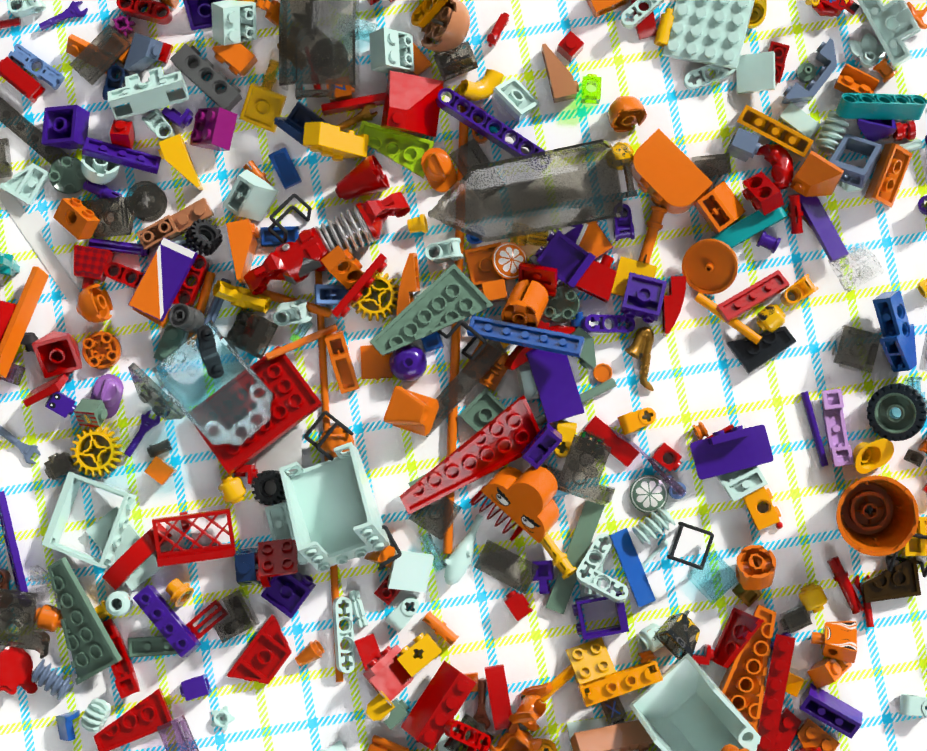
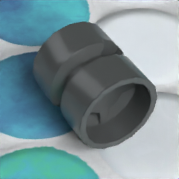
M178 303L169 312V322L171 325L186 332L196 333L204 325L205 318L202 311L186 304Z

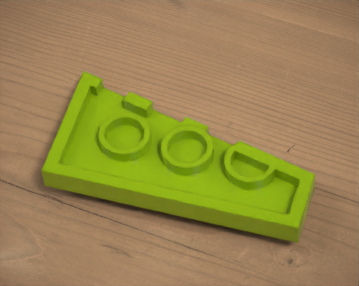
M362 120L357 135H369L368 146L424 179L425 173L421 166V159L427 150L434 147V141L397 130L381 128L380 125Z

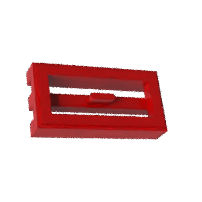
M216 599L189 621L186 626L191 629V632L196 635L197 639H200L229 613ZM215 605L218 607L203 621H201L196 627L193 626V624L197 620H199ZM220 611L223 613L202 632L199 633L197 631Z

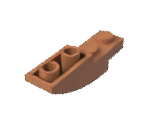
M202 198L171 216L167 215L136 234L144 250H148L158 246L163 237L172 240L186 233L194 221L208 219L214 216V213L206 198Z

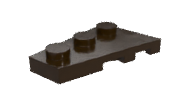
M912 556L894 565L892 571L885 570L861 582L862 601L868 603L920 596L921 588L916 556Z

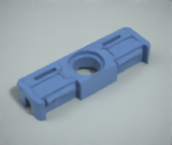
M16 44L14 46L15 51H10L8 54L11 60H15L40 80L42 79L52 86L54 90H57L65 80V76L20 44ZM36 62H40L42 65L39 71L32 70V66Z

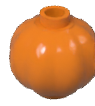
M337 425L320 448L333 458H336L338 456L333 448L349 442L354 444L353 435H350ZM324 431L321 434L319 441L323 438L327 431Z

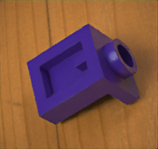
M165 107L161 112L165 118L181 129L191 124L192 116L194 115L188 108L183 114L173 107L171 110Z

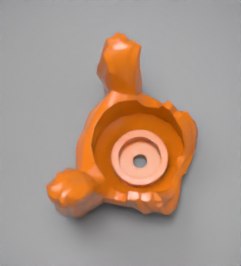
M548 682L524 689L521 692L520 706L515 713L509 716V721L514 724L521 723L527 727V730L532 732L538 730L540 727L536 722L545 713L547 705L546 703H541L540 700L553 690L552 684Z

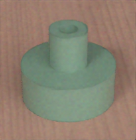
M802 63L796 71V77L802 83H809L816 76V68L811 63Z

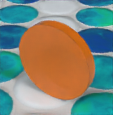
M717 239L697 241L687 250L682 260V274L686 276V282L691 288L703 294H717L725 291L732 285L738 273V259L735 252L725 242Z

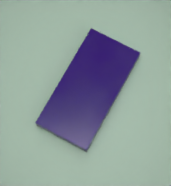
M532 349L527 352L526 356L547 423L550 424L585 413L568 356L538 349Z

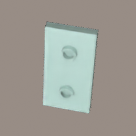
M118 506L86 529L102 552L105 549L119 511ZM130 522L123 531L122 542L115 553L114 563L141 538ZM153 553L130 575V578L125 583L131 591H134L164 566H157V557Z

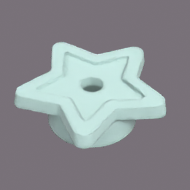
M224 706L221 710L211 711L214 716L211 724L212 727L219 726L224 731H227L228 723L235 720V717L229 714L228 706Z

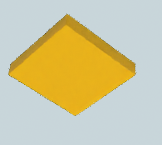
M250 83L239 119L274 133L277 126L273 120L275 117H281L287 96L255 83Z
M621 256L611 294L624 296L630 272L654 278L657 266Z

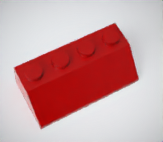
M444 660L401 725V728L433 751L444 734L446 722L455 717L477 682Z

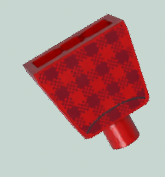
M74 245V276L83 279L81 289L93 285L95 281H105L107 276L104 273V267L107 263L112 262L115 253L105 249Z

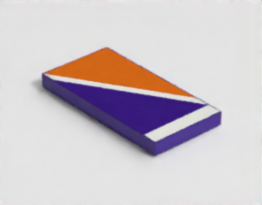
M593 216L564 234L585 251L596 256L594 261L613 249L612 244ZM532 255L529 257L532 264L539 265L535 262L536 256ZM557 278V285H558V284H560L562 281H560V280Z
M163 237L128 305L163 322L198 253Z

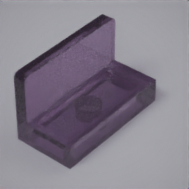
M184 715L157 727L166 751H199Z

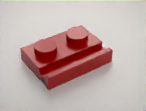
M521 262L519 264L518 282L522 280H529L530 283L532 280L537 281L546 288L549 296L555 297L557 294L558 269Z

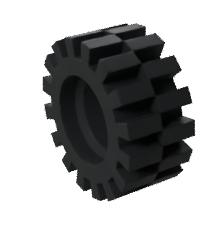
M206 219L194 221L185 234V238H187L185 240L186 243H190L188 247H193L195 252L199 251V255L203 253L205 256L212 255L223 241V234H220L221 230L216 229V224L214 226L211 225L212 221L210 220L208 223ZM200 234L204 235L209 241L203 239Z
M262 471V473L256 475L257 478L253 479L255 484L251 485V488H254L252 494H256L254 498L259 500L260 504L276 505L286 499L280 471ZM269 480L274 481L277 487L273 495H268L264 489L265 483Z

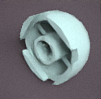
M82 155L81 170L85 178L90 182L107 184L117 176L120 164Z

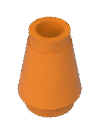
M310 641L298 656L295 657V660L302 667L321 658L325 650L319 641Z

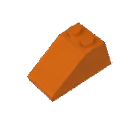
M249 219L226 223L236 279L242 285H246L244 276L251 269L258 245L257 238H260L258 227L255 226V223L252 224Z

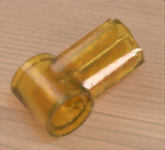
M512 224L510 243H515L519 246L534 245L545 247L549 230L529 228V226L524 224Z

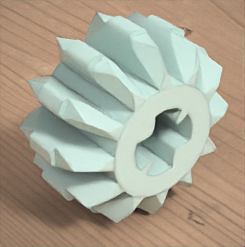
M93 699L82 715L81 727L93 733L101 731L110 716L111 704L103 699Z

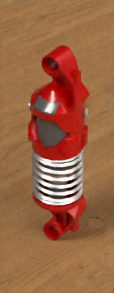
M396 192L383 200L359 202L355 204L356 206L353 205L352 208L357 219L354 218L349 209L346 210L350 223L345 215L340 212L344 226L334 216L335 224L328 219V226L321 223V228L315 226V228L303 230L295 242H287L275 247L274 252L267 256L261 266L250 270L244 276V280L252 295L263 293L268 288L267 285L270 280H283L296 285L307 278L312 271H326L327 268L321 259L338 245L343 250L348 249L352 254L351 247L358 251L357 243L360 247L364 248L363 239L367 244L376 242L380 239L382 227L388 216L400 218L410 212L411 208L401 192Z

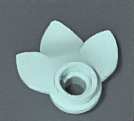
M870 33L865 34L861 42L856 40H850L849 42L851 53L859 58V63L864 68L875 66L877 61L886 54L883 46L878 45L876 37Z

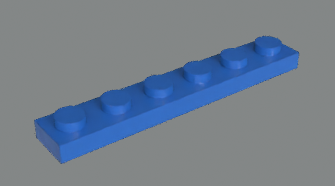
M472 315L469 324L484 339L579 358L585 342L582 336ZM467 330L468 336L476 337L473 333Z

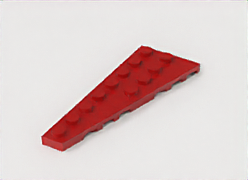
M524 395L399 496L408 515L522 457V451L540 431Z

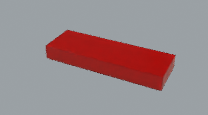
M596 415L583 430L599 437L603 441L601 446L626 467L640 453Z

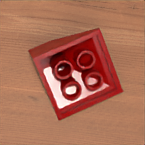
M389 70L381 128L436 137L440 112L436 99L439 91L443 89L444 81Z

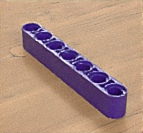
M443 88L439 91L436 104L440 109L486 137L489 141L532 169L542 172L548 167L551 162V156L547 151L452 89ZM441 96H448L450 98V101H442ZM463 106L466 109V112H459L457 110V107ZM473 117H480L482 119V122L476 123L473 120ZM489 127L497 128L498 133H491ZM505 137H511L514 143L508 144L505 141ZM521 148H528L530 154H523ZM537 158H543L545 160V164H539L537 162Z

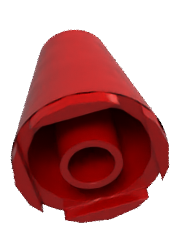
M374 155L364 159L336 184L335 192L340 199L343 198L346 201L390 188L386 174H383L382 166Z

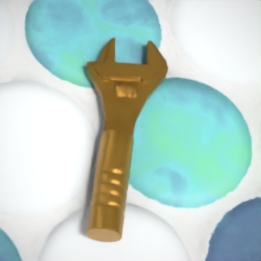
M366 104L357 115L336 126L340 127V131L362 120L372 121L378 114V111L370 113L369 109L376 107L375 104Z

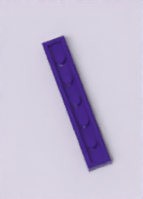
M1 491L0 522L20 606L23 607L30 605L31 601L5 492Z

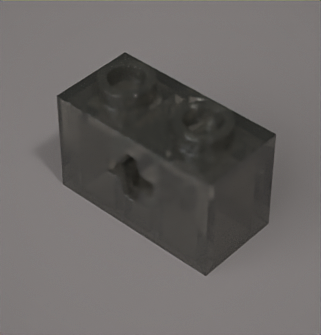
M468 41L461 43L452 50L441 51L433 55L444 82L478 68Z

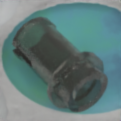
M168 438L155 445L150 444V447L146 448L150 458H155V456L173 450Z

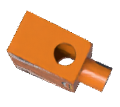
M856 621L824 623L822 633H811V644L822 645V655L825 657L855 663L857 655Z

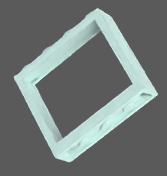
M68 472L41 545L97 567L109 569L115 561V553L121 545L122 534L128 526L129 515L135 507L137 495L81 474ZM81 482L123 497L101 559L59 543Z

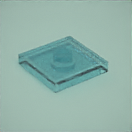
M714 549L708 554L703 570L693 568L685 575L712 605L738 582L736 572Z

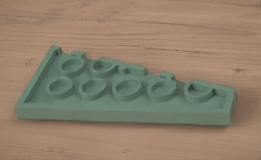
M453 264L373 337L369 343L384 356L494 305Z
M64 557L47 568L52 588L57 594L58 602L56 604L57 608L61 610L63 618L61 619L67 649L72 654L73 660L71 665L76 670L77 678H75L76 685L121 661L122 658L67 558Z

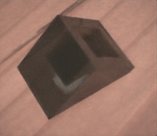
M908 449L904 460L920 467L925 456L917 451Z

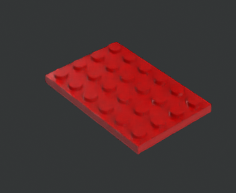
M283 354L267 361L266 356L262 357L189 412L187 416L224 469L231 475L323 404L287 355Z

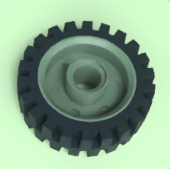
M901 383L889 384L877 390L871 396L866 410L870 427L881 438L888 439L889 441H904L912 438L923 428L927 419L926 402L923 400V396L911 386ZM894 407L901 410L900 417L893 415L892 410Z

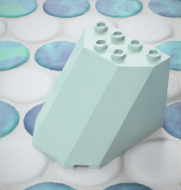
M688 653L662 675V681L652 684L629 704L653 742L662 751H721L727 744L735 745L739 749L746 748L749 751H757V745L760 744L761 736Z

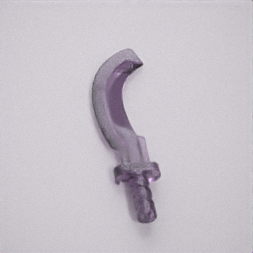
M611 429L619 438L632 445L652 464V467L664 478L662 481L665 484H669L681 497L687 492L673 479L674 477L671 474L666 475L637 444L620 432Z

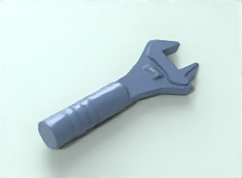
M0 425V435L20 450L26 463L36 464L37 462L33 461L31 457L34 452L41 456L40 451L37 449L38 446L21 442Z

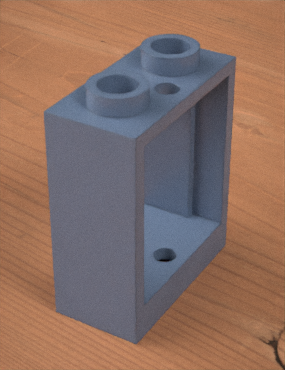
M846 133L829 161L844 170L840 179L841 182L862 189L880 159L882 145ZM845 149L869 157L863 169L839 161Z

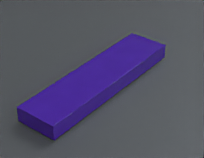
M86 137L82 149V155L153 174L158 173L161 157L89 137Z
M800 194L801 210L830 263L846 257L849 253L818 196L805 197Z

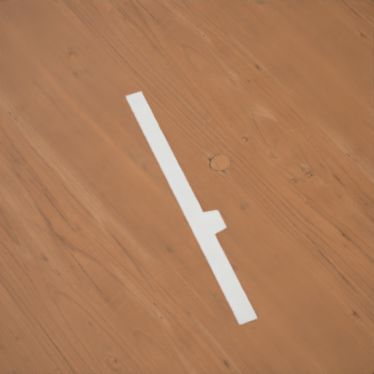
M0 175V184L2 182L5 183L4 179ZM0 188V201L69 303L78 298L80 291L40 234V231L47 225V222L38 210L27 214L15 196Z

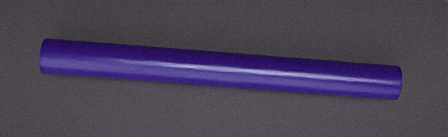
M808 391L802 392L800 394L821 467L828 466V460Z

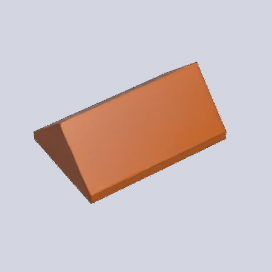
M896 143L884 144L864 198L892 208L913 154Z

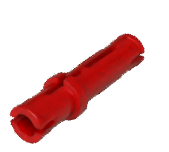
M836 556L831 558V560L829 559L827 563L834 574L833 579L838 582L852 614H857L860 610L863 611L864 607L848 578L849 573L844 570L839 557Z

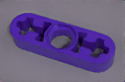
M590 314L582 318L581 327L587 333L626 334L635 329V320L624 315ZM606 319L611 320V329L605 327L604 322ZM588 321L599 322L598 325H588ZM625 322L629 326H618V323Z

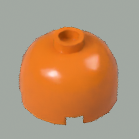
M620 96L610 105L607 116L614 131L627 132L633 130L631 126L637 123L640 126L645 121L647 113L643 104L633 96Z
M100 284L90 285L78 294L76 310L88 322H104L112 317V315H109L110 311L113 310L111 298L106 290L99 288L102 286Z

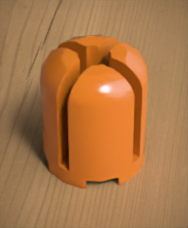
M522 280L516 283L501 312L502 321L537 328L549 301L546 288L534 280L531 283L529 280Z

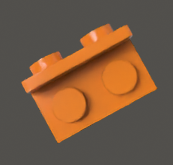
M845 64L836 80L834 88L843 93H874L879 80L849 64Z

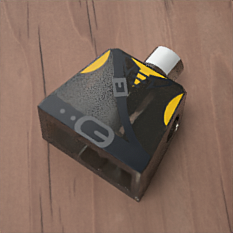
M689 610L669 616L655 634V637L678 660H681L687 653L691 657L693 656L700 634V629L693 623L695 614Z

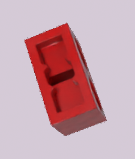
M762 171L742 182L744 188L742 190L743 196L747 201L750 200L756 211L759 210L764 216L784 205L781 191Z

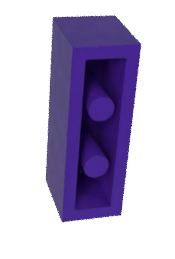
M812 683L809 684L801 696L800 710L850 739L853 738L862 725L863 712L823 689H817Z

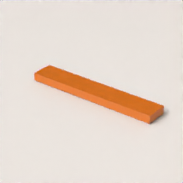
M36 266L32 267L0 343L1 378H6L49 277L48 274Z

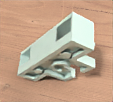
M857 0L892 65L897 67L913 58L904 41L921 32V29L905 0H892L885 5L882 0Z
M162 67L150 69L149 81L145 83L140 82L138 73L126 76L125 87L107 92L108 103L115 120L128 119L133 115L145 114L154 109H163L168 105L179 104L189 100L188 89L181 71L164 75ZM183 87V89H179V90H176V91L169 92V91H171V90H175V89H178V88ZM126 103H129V104H127V105H124V106H120V107H117V108H116V106H119V105H123V104H126Z

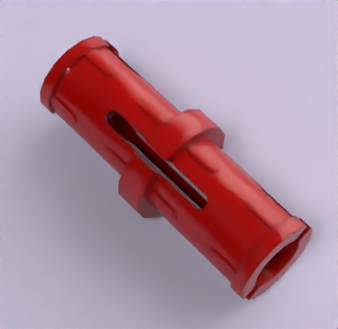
M800 194L788 195L790 210L788 217H790L791 234L803 233V211H801Z

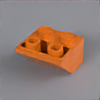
M722 181L694 203V206L715 234L721 232L746 212L725 181Z

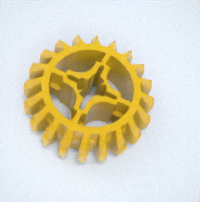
M378 272L377 276L374 277L375 281L382 282L388 287L378 289L372 284L368 288L367 295L363 296L357 303L351 304L352 308L358 307L355 311L356 314L363 311L361 318L364 319L368 314L369 321H372L373 316H375L376 321L379 322V315H382L383 319L386 320V312L392 316L393 312L390 309L397 310V305L394 302L397 303L398 298L395 296H398V291L394 290L398 289L399 285H392L395 281L393 277L387 280L389 278L388 273L382 277V273ZM371 288H373L374 292L380 293L378 295L379 304L374 298L370 299L373 296ZM391 292L389 303L383 307L382 298ZM374 303L378 310H368L363 304Z
M89 426V432L86 429H82L83 436L81 434L76 435L79 441H72L76 448H70V451L75 452L74 455H71V459H77L73 465H80L78 471L82 472L85 470L84 475L89 476L90 473L92 477H97L98 474L100 477H104L105 472L111 474L110 467L117 469V465L114 463H120L121 459L117 458V456L123 455V452L118 451V448H122L123 445L116 444L120 438H113L115 432H109L108 427L102 430V426L96 427L95 430L94 427ZM97 436L104 437L110 445L102 446L100 440H97ZM91 438L89 448L83 451L85 443ZM95 447L99 449H104L101 450L100 453H98L99 455L91 454L94 450H96ZM111 451L108 461L103 464L105 454ZM84 457H92L97 467L90 466Z

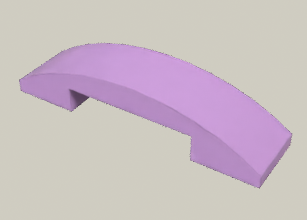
M840 388L821 391L825 432L833 466L854 465L843 413L842 390Z

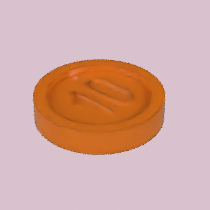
M598 364L593 370V376L596 381L603 383L611 379L612 369L607 364Z

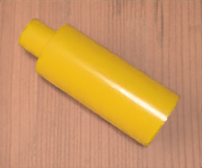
M666 8L665 13H662L654 41V44L660 47L668 45L674 21L673 9Z

